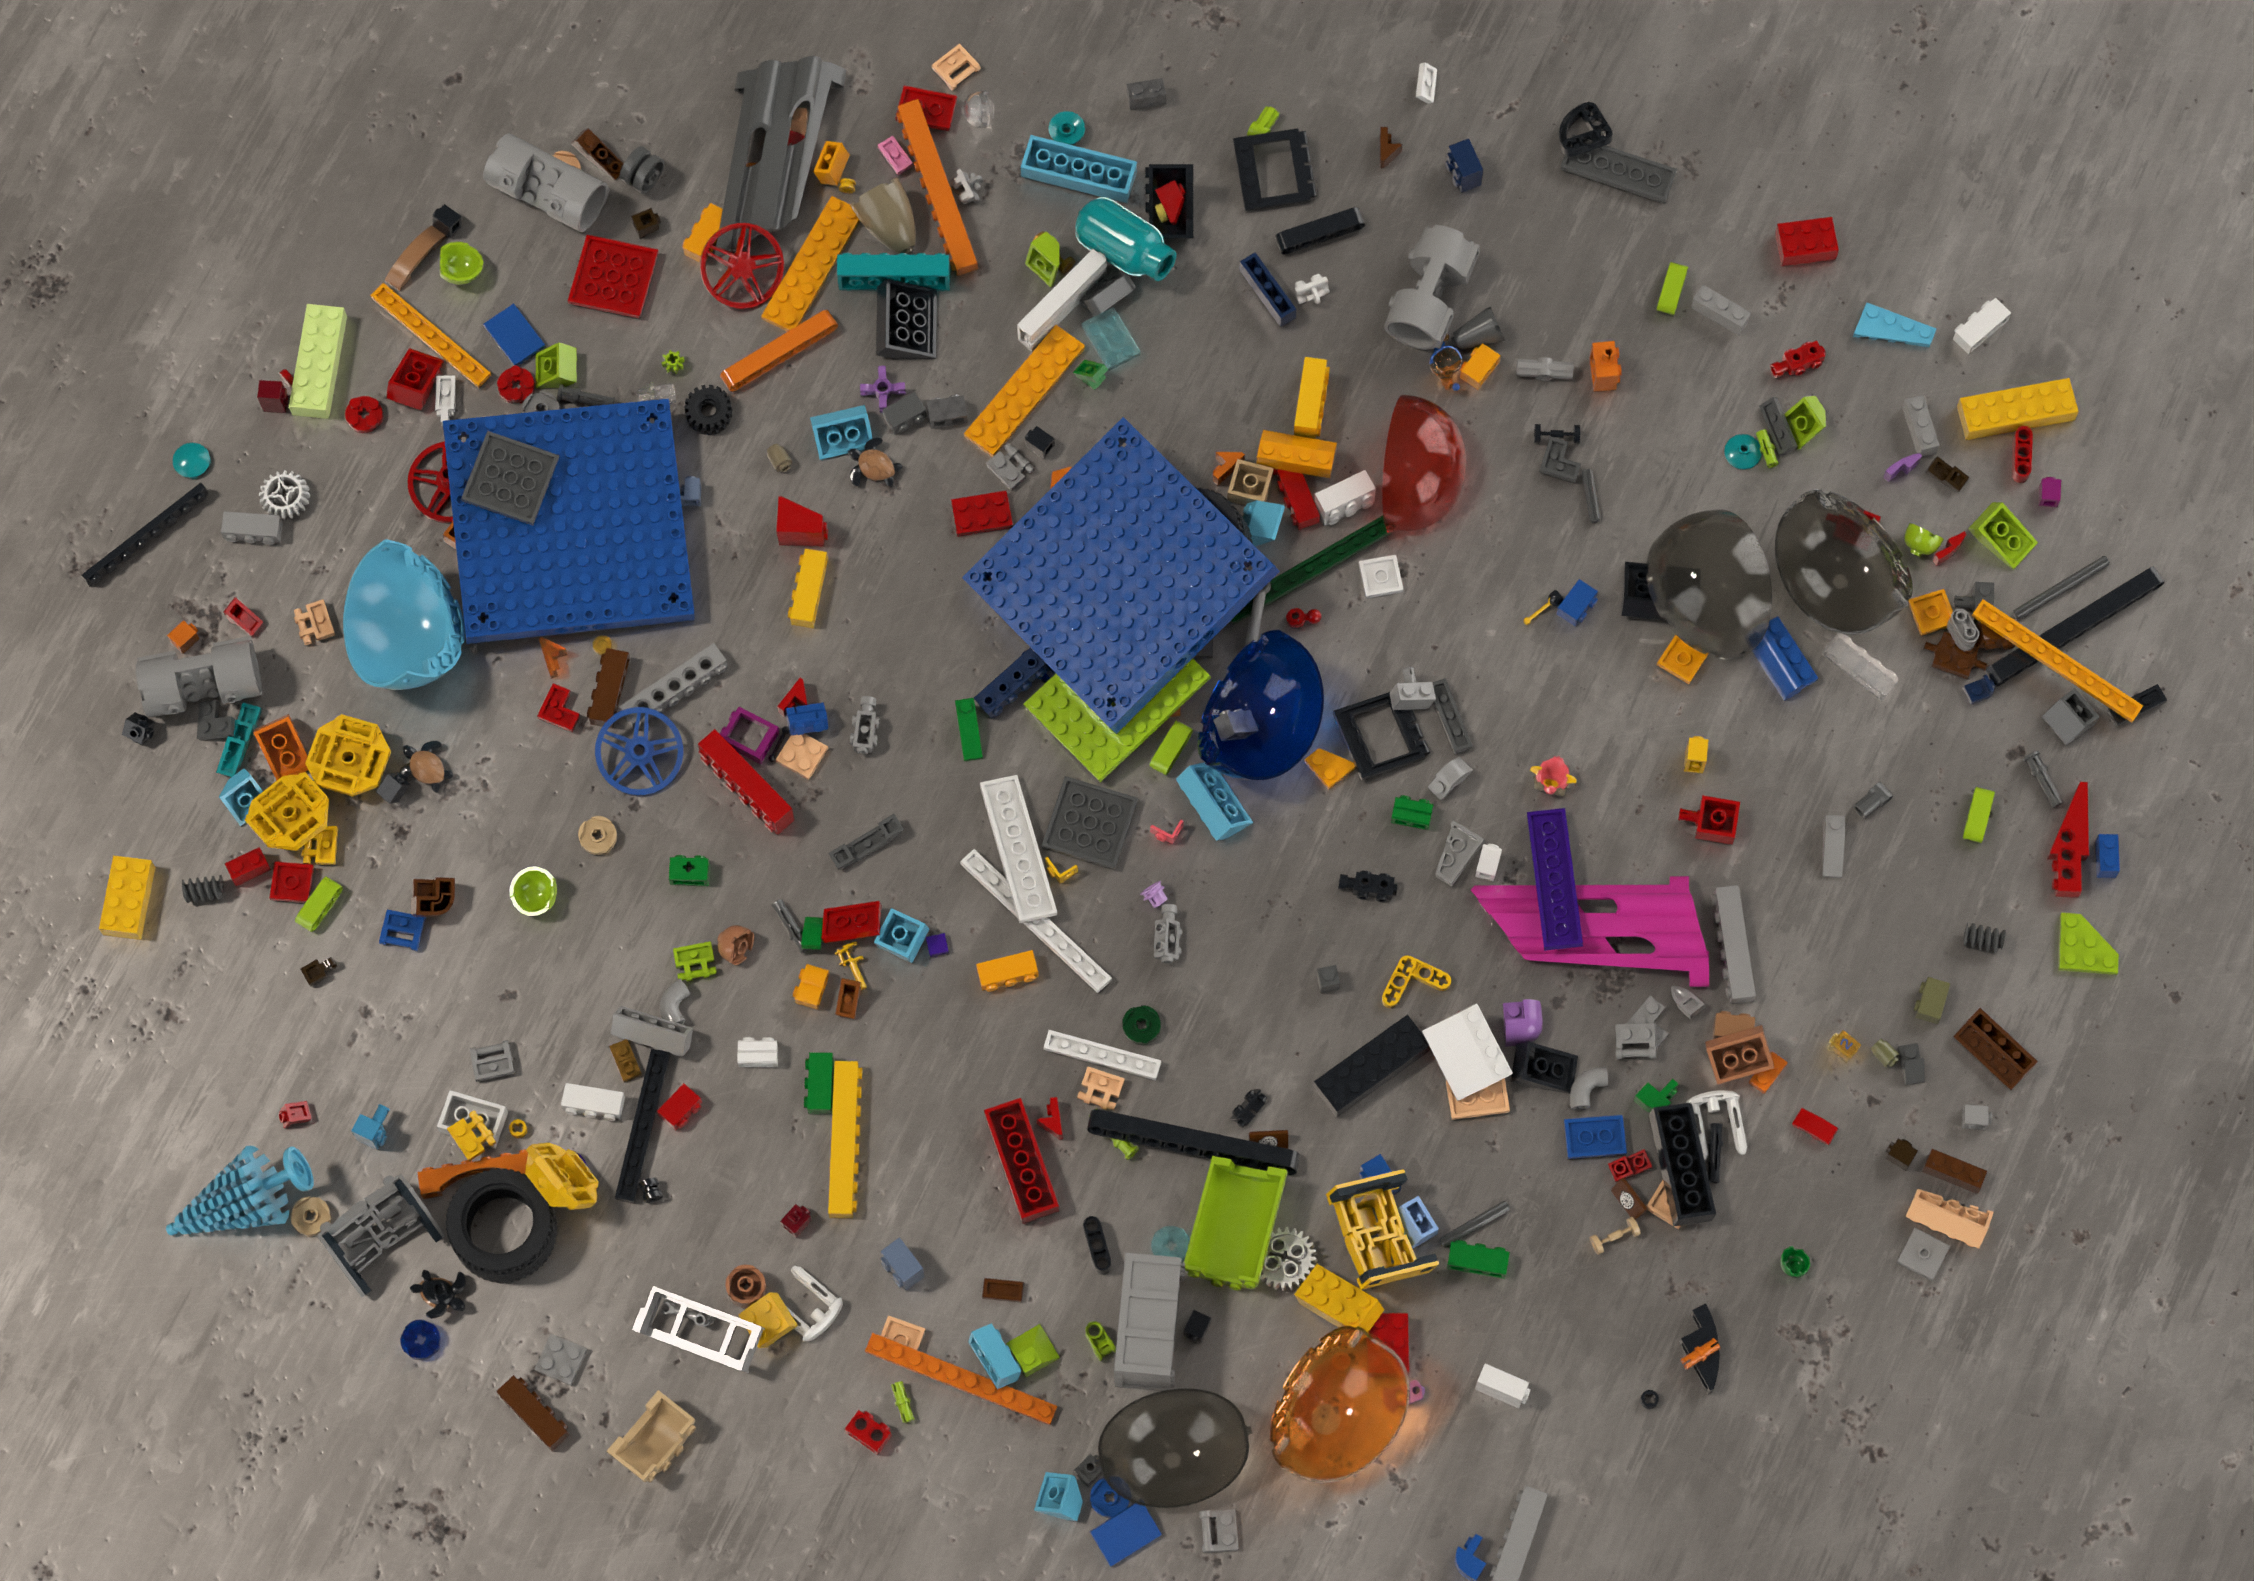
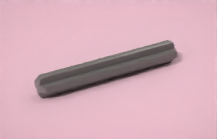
M1502 1201L1440 1237V1243L1446 1248L1451 1245V1241L1460 1240L1510 1210L1508 1203Z

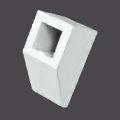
M1483 844L1475 877L1494 882L1502 849L1495 844Z

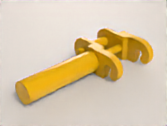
M857 941L844 945L841 950L837 949L835 955H838L841 960L840 966H846V964L850 963L849 966L855 980L861 982L862 991L867 986L857 962L858 960H863L864 957L851 958L849 949L853 945L856 946L858 944ZM846 952L849 959L845 960L842 953Z

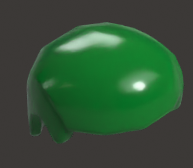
M1793 1246L1784 1249L1780 1258L1781 1269L1791 1277L1804 1276L1811 1265L1810 1258L1804 1250L1795 1249Z

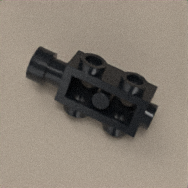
M1363 870L1356 872L1355 878L1340 874L1338 889H1354L1353 895H1357L1358 899L1367 900L1368 897L1376 898V901L1385 903L1387 900L1392 899V895L1396 896L1397 884H1394L1395 877H1391L1389 874L1381 873L1376 875L1370 871ZM1361 881L1368 882V884L1364 885Z

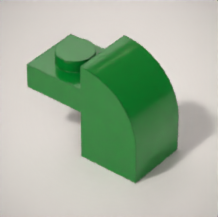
M1672 1079L1659 1092L1647 1082L1635 1095L1633 1101L1649 1113L1654 1107L1671 1105L1668 1098L1671 1100L1678 1091L1676 1089L1679 1083Z

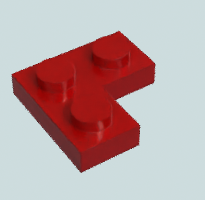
M553 683L537 718L573 732L580 718V713L564 707L571 691Z

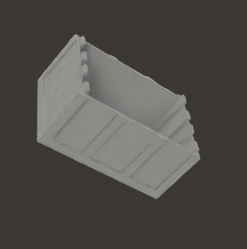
M1125 1253L1114 1365L1115 1387L1170 1392L1171 1387L1175 1388V1370H1172L1180 1283L1185 1282V1263H1181V1258Z

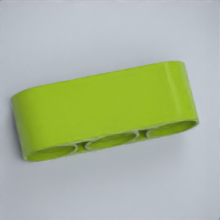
M1670 262L1656 311L1675 315L1688 266Z
M1176 720L1153 756L1149 767L1164 775H1168L1189 741L1193 729Z
M1975 787L1963 839L1982 843L1995 791Z
M327 876L324 877L297 914L295 922L310 932L315 931L342 893L343 886Z

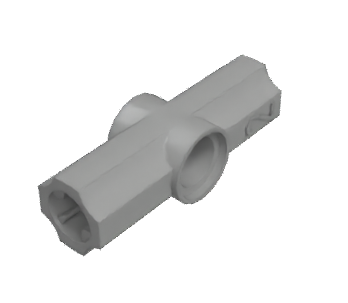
M1547 357L1537 360L1517 359L1516 376L1536 377L1540 381H1550L1553 378L1572 379L1574 365L1573 362L1553 361V359Z

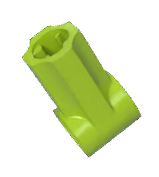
M1266 106L1257 121H1253L1250 125L1247 136L1270 133L1272 126L1279 117L1276 109Z

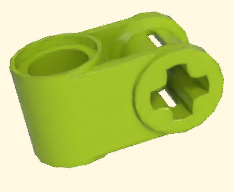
M1089 1322L1085 1329V1335L1096 1357L1101 1361L1104 1356L1111 1352L1115 1353L1116 1347L1099 1322ZM1096 1327L1100 1333L1097 1336H1092L1088 1332L1089 1329Z

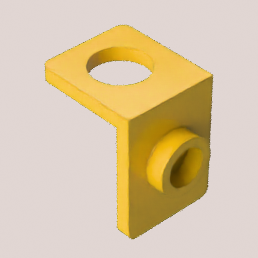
M1048 857L1045 858V863L1048 866L1046 868L1047 872L1052 878L1055 877L1059 884L1078 873V866L1074 865L1060 874Z

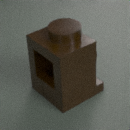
M652 208L631 216L639 239L643 238L644 235L659 230L661 220L658 213L654 214Z

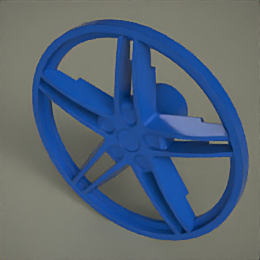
M634 707L622 710L608 719L598 734L595 744L597 766L605 780L621 792L631 795L655 793L666 787L675 778L683 760L681 735L668 717L654 709ZM637 713L632 739L607 731L619 718ZM641 713H645L644 736H638ZM648 714L665 722L672 730L675 738L649 741ZM606 734L627 742L625 748L603 738ZM602 741L625 753L624 758L611 775L607 773L602 762ZM677 742L675 746L654 751L653 745ZM678 748L676 764L670 775L663 781L652 756ZM625 762H630L631 765L616 781L612 778ZM651 764L660 784L657 785L644 765ZM636 765H639L654 787L631 789L619 784V782Z

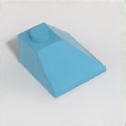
M243 768L228 780L219 798L237 823L242 826L246 823L245 817L248 814L251 801L263 791L251 774Z
M1046 1472L1034 1510L1063 1520L1077 1521L1083 1500L1075 1476Z

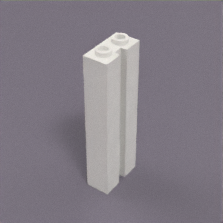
M1092 249L1017 324L1018 340L1032 351L1052 328L1058 325L1079 304L1080 299L1086 296V293L1095 284H1098L1102 277L1105 278L1107 276V259L1105 255Z

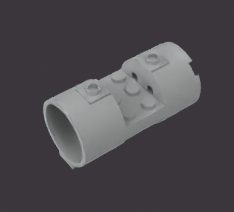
M510 133L504 135L496 144L498 148L494 151L493 155H489L483 175V179L487 181L486 183L518 200L522 199L547 212L548 216L579 232L589 229L598 217L603 205L606 204L610 190L607 183L555 158L542 149Z
M1435 225L1434 228L1426 226L1415 249H1411L1408 257L1411 267L1423 278L1418 280L1416 289H1401L1396 292L1395 297H1391L1389 301L1391 310L1384 324L1385 331L1398 342L1421 350H1430L1435 347L1441 348L1453 319V309L1448 308L1440 300L1445 286H1458L1461 283L1467 285L1480 253L1479 245L1474 244L1472 240L1467 241L1464 239L1463 233L1442 225Z
M251 636L213 643L211 653L178 659L175 651L137 658V685L147 718L184 712L187 710L188 701L196 702L204 698H216L219 695L223 704L262 696L260 670Z

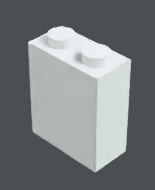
M1484 1364L1475 1390L1517 1408L1520 1407L1521 1403L1525 1405L1531 1389H1528L1529 1382L1487 1364Z

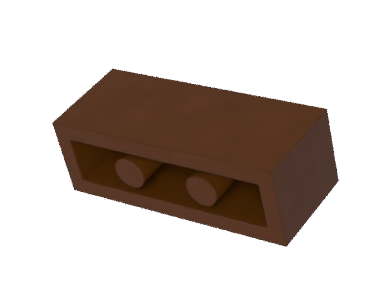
M1931 1149L1922 1170L1926 1174L1975 1194H1978L1987 1174V1170L1935 1149Z

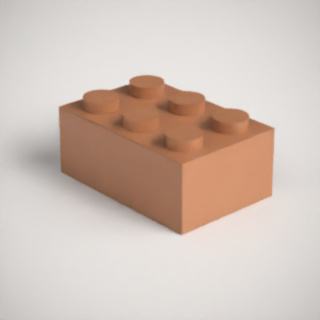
M1762 1025L1705 1042L1717 1084L1774 1068Z

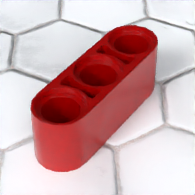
M2027 426L2019 427L2013 438L2012 478L2017 483L2026 482L2032 470L2033 433ZM2019 435H2024L2027 439H2021ZM2023 452L2026 454V457H2022L2018 453ZM2018 470H2023L2026 474H2020Z

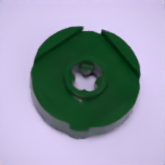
M1146 1005L1130 1008L1122 1020L1123 1033L1129 1041L1135 1044L1148 1045L1158 1037L1161 1030V1020L1158 1013ZM1145 1021L1146 1028L1138 1029L1136 1023Z

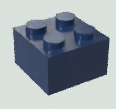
M1468 138L1449 145L1445 165L1448 172L1453 174L1452 180L1455 187H1459L1462 193L1481 186L1484 169L1470 139Z

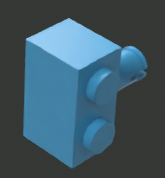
M379 1104L372 1119L360 1114L351 1130L356 1140L376 1150L383 1146L387 1140V1133L382 1123L390 1109Z

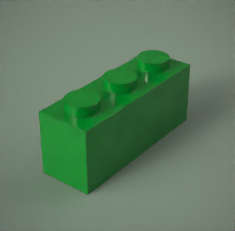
M809 1052V1058L805 1059V1070H809L808 1077H805L804 1083L805 1089H808V1096H804V1108H807L808 1114H832L833 1053Z
M1463 1240L1451 1241L1446 1269L1505 1279L1510 1252L1502 1247L1491 1249L1486 1248L1484 1244L1476 1243L1474 1246L1467 1244Z

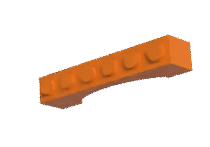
M524 1149L512 1155L511 1153L500 1154V1157L496 1158L486 1156L480 1158V1161L473 1162L471 1160L469 1162L465 1160L458 1165L449 1163L436 1169L433 1167L423 1168L422 1171L417 1172L420 1194L423 1199L443 1196L442 1192L458 1180L482 1173L485 1170L490 1171V1169L500 1168V1170L507 1168V1170L512 1169L525 1174L528 1152Z

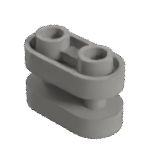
M1960 608L1954 610L1948 620L1947 629L1958 648L1963 651H1969L1974 647L1979 637V631L1966 610Z

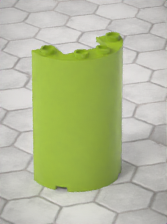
M1212 1156L1184 1260L1188 1276L1211 1281V1285L1216 1287L1230 1286L1229 1288L1235 1291H1241V1288L1255 1289L1258 1287L1288 1174L1287 1170L1268 1166L1267 1171L1237 1166L1231 1159Z

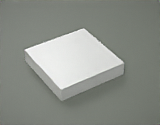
M1396 555L1359 561L1366 599L1403 592Z

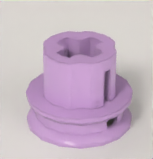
M1161 881L1155 882L1140 893V895L1144 896L1143 900L1148 899L1153 908L1158 907L1168 899L1162 891L1165 887L1161 886Z

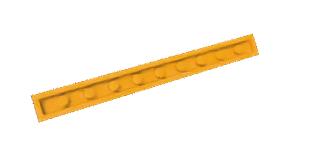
M1982 599L1971 615L2131 723L2142 709V704L1984 599Z

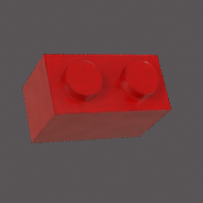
M260 847L224 863L236 887L271 870Z
M683 1083L657 1110V1113L662 1120L676 1131L678 1128H683L687 1124L688 1118L692 1114L695 1115L701 1109L702 1100Z

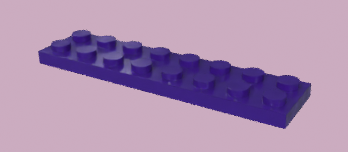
M1565 808L1527 812L1544 951L1583 947Z

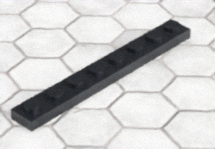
M200 482L84 572L81 576L90 587L93 584L99 583L104 575L113 572L122 561H127L135 551L144 548L149 540L158 537L167 526H172L180 516L189 513L197 503L203 502L207 495H209L206 487Z
M651 1049L615 1200L635 1203L669 1065L670 1052Z

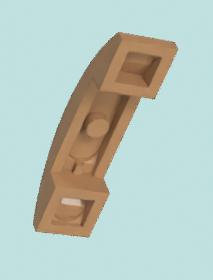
M433 226L424 230L400 255L387 274L385 281L400 291L411 279L410 274L432 249H437L446 238V235Z

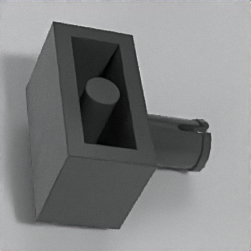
M1975 582L1971 597L1954 596V608H1971L1972 615L1982 599L1994 606V583ZM1971 616L1973 622L1976 625L1979 621Z

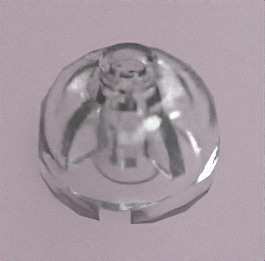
M978 91L970 94L961 109L963 117H965L970 125L976 128L991 127L992 124H989L990 119L994 120V105L992 99H988L987 95H990L988 91Z

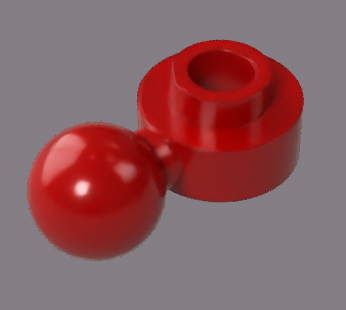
M1293 608L1286 615L1287 623L1292 628H1300L1306 621L1316 624L1322 617L1317 609H1311L1304 613L1299 608ZM1294 615H1299L1297 619L1292 618Z

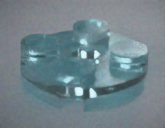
M1176 1226L1163 1227L1154 1234L1151 1242L1152 1254L1179 1257L1182 1263L1187 1253L1190 1241L1189 1236L1182 1228ZM1169 1241L1177 1245L1173 1248V1251L1165 1247Z

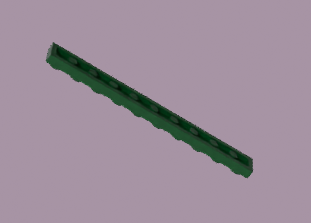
M1382 515L1278 575L1270 581L1271 589L1265 596L1264 607L1392 534L1394 529L1385 516ZM1253 599L1231 620L1233 625L1251 615Z

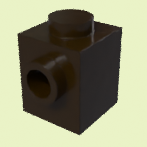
M1898 1138L1895 1143L1891 1141L1885 1152L1888 1153L1886 1160L1906 1171L1918 1150L1912 1147L1909 1141Z

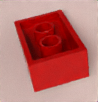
M409 348L388 382L386 398L422 410L436 382V376L439 375L444 360Z

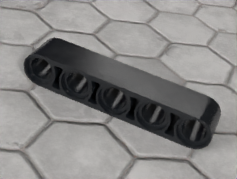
M1353 207L1281 231L1275 235V240L1281 254L1286 255L1361 230L1366 224L1360 209Z

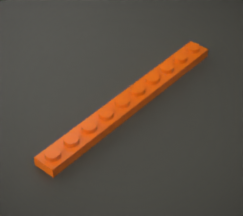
M872 1333L865 1349V1353L1049 1426L1057 1409V1406L1014 1388L1004 1386L997 1389L991 1379L875 1333Z

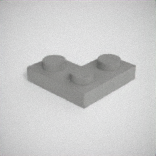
M1649 996L1626 1024L1654 1023L1666 1007L1652 996ZM1657 1024L1656 1050L1669 1035Z

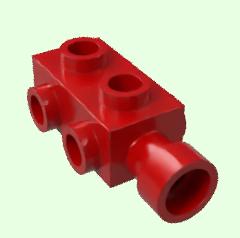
M1817 340L1805 342L1797 349L1791 348L1784 353L1782 362L1779 363L1777 361L1770 364L1771 373L1777 378L1787 371L1790 376L1793 374L1800 376L1806 372L1805 369L1810 367L1817 369L1824 361L1825 349L1822 345H1819Z

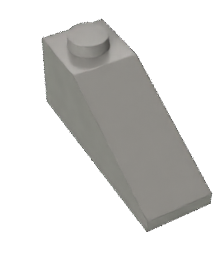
M1826 815L1824 818L1822 877L1842 878L1845 816Z

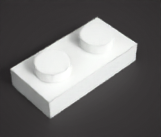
M1424 62L1419 64L1416 97L1430 104L1434 102L1437 69Z

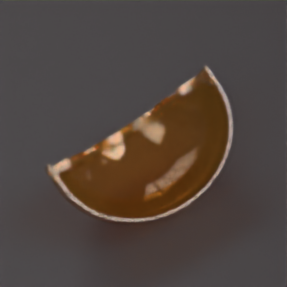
M1343 1326L1334 1329L1320 1338L1321 1343L1315 1348L1310 1347L1287 1378L1282 1388L1285 1392L1281 1402L1277 1401L1270 1428V1442L1274 1445L1272 1450L1273 1457L1282 1469L1303 1480L1329 1483L1346 1479L1364 1470L1390 1446L1406 1417L1410 1400V1381L1403 1361L1383 1340L1359 1326Z

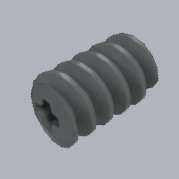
M219 875L218 881L212 876L210 882L207 877H204L203 882H200L199 877H197L195 883L189 878L188 884H185L182 879V892L185 901L190 903L191 899H193L194 902H198L199 897L202 901H206L207 896L209 900H214L215 896L218 900L221 899L224 893L222 875Z
M1967 922L1963 945L1966 946L1968 942H1971V948H1974L1976 943H1978L1980 950L1986 945L1987 951L1994 947V953H1997L1999 948L2001 950L2003 948L2006 930H2002L1999 934L1998 928H1995L1991 933V927L1989 926L1984 931L1983 925H1979L1976 929L1975 923H1972L1968 928Z

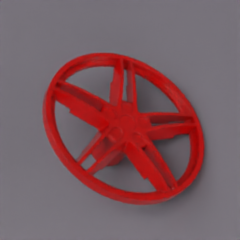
M750 223L730 224L716 231L705 244L700 259L701 278L708 292L720 303L740 309L755 307L767 301L781 283L784 273L783 253L776 239L764 228ZM741 228L736 253H731L712 245L722 234ZM746 229H749L746 251H742ZM752 230L765 236L772 244L776 254L751 256ZM712 248L730 257L726 261L709 252V249ZM707 255L728 267V270L718 280L714 288L711 286L706 273ZM777 257V261L756 265V260ZM778 264L776 278L770 289L763 295L753 271ZM731 275L733 279L719 293H717L716 291L723 285V283ZM750 277L760 296L758 299L747 281ZM740 279L747 292L753 298V301L743 303L732 302L721 295L735 281Z
M445 441L431 445L416 457L410 467L407 484L413 504L423 515L437 522L452 523L453 516L448 517L436 514L450 495ZM442 448V468L440 471L417 469L423 458L429 453ZM414 474L436 477V481L423 477H416L414 476ZM413 479L438 486L427 509L416 497ZM441 493H443V494H444V497H443L442 500L439 502V504H438L437 508L435 509V511L432 513L431 510L433 509L434 505L436 504V502H437L438 498L440 497Z

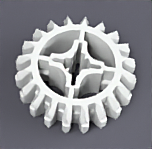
M285 470L280 475L277 471V476L273 477L270 474V480L264 479L265 485L260 486L262 492H259V497L261 498L259 501L263 505V510L265 512L268 511V515H280L285 521L286 516L293 519V514L296 513L299 516V510L305 511L304 505H309L308 498H310V493L308 491L310 489L306 485V480L301 479V475L297 474L295 476L293 471L288 475ZM284 484H292L296 487H287ZM283 490L285 491V494L287 495V496H285V497H286V501H285L284 497L282 496V495L284 494V493H283ZM273 503L283 504V505H285V506H284V507H280V506L274 505Z

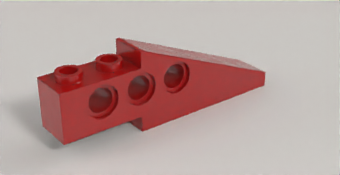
M2088 782L2079 783L2047 856V860H2052V872H2055V879H2052V890H2055V897L2078 898L2082 892L2081 861H2086L2089 856ZM2062 836H2067L2070 842L2063 841ZM2062 854L2068 855L2070 860H2064ZM2062 873H2068L2071 878H2064Z

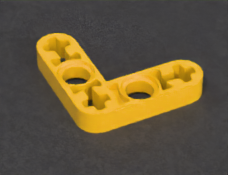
M1403 956L1399 960L1383 992L1382 1003L1387 1008L1396 1007L1411 978L1436 990L1446 991L1451 985V977L1446 972L1412 956ZM1410 961L1412 968L1408 967L1406 973H1402L1404 969L1403 963ZM1422 969H1428L1430 976L1422 978L1419 972ZM1436 973V977L1434 978V982H1431V980H1432V978H1433V974ZM1401 977L1405 983L1398 987L1394 984L1393 980ZM1445 978L1447 984L1439 985V980ZM1392 990H1395V1001L1387 1002L1388 998L1386 996L1390 997Z

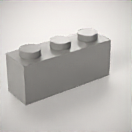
M1702 285L1694 297L1691 307L1693 310L1737 335L1741 334L1749 322L1751 314L1750 311Z
M1924 395L1905 399L1902 408L1916 453H1920L1922 457L1937 454L1939 443Z
M224 511L221 534L229 542L242 540L247 543L263 542L267 545H273L274 543H280L283 521L280 515Z

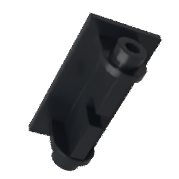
M1260 1089L1250 1090L1244 1097L1245 1101L1232 1111L1233 1115L1230 1120H1238L1237 1124L1241 1128L1247 1126L1255 1116L1250 1110L1253 1109L1258 1113L1266 1103L1267 1097L1262 1093L1259 1095Z

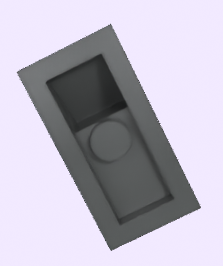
M1918 1043L1898 1046L1897 1049L1900 1054L1899 1058L1905 1085L1925 1082L1924 1058L1920 1056Z

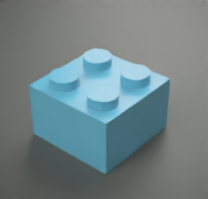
M891 908L880 929V935H877L874 943L878 948L913 963L929 928L925 923Z

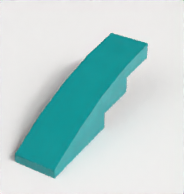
M242 703L238 719H235L234 737H227L216 773L233 777L238 773L260 718L261 707Z

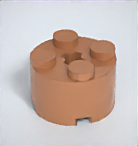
M752 1265L737 1266L726 1278L725 1286L732 1303L740 1308L747 1309L767 1293V1285L763 1274ZM745 1284H749L747 1290H744L743 1288L745 1287Z

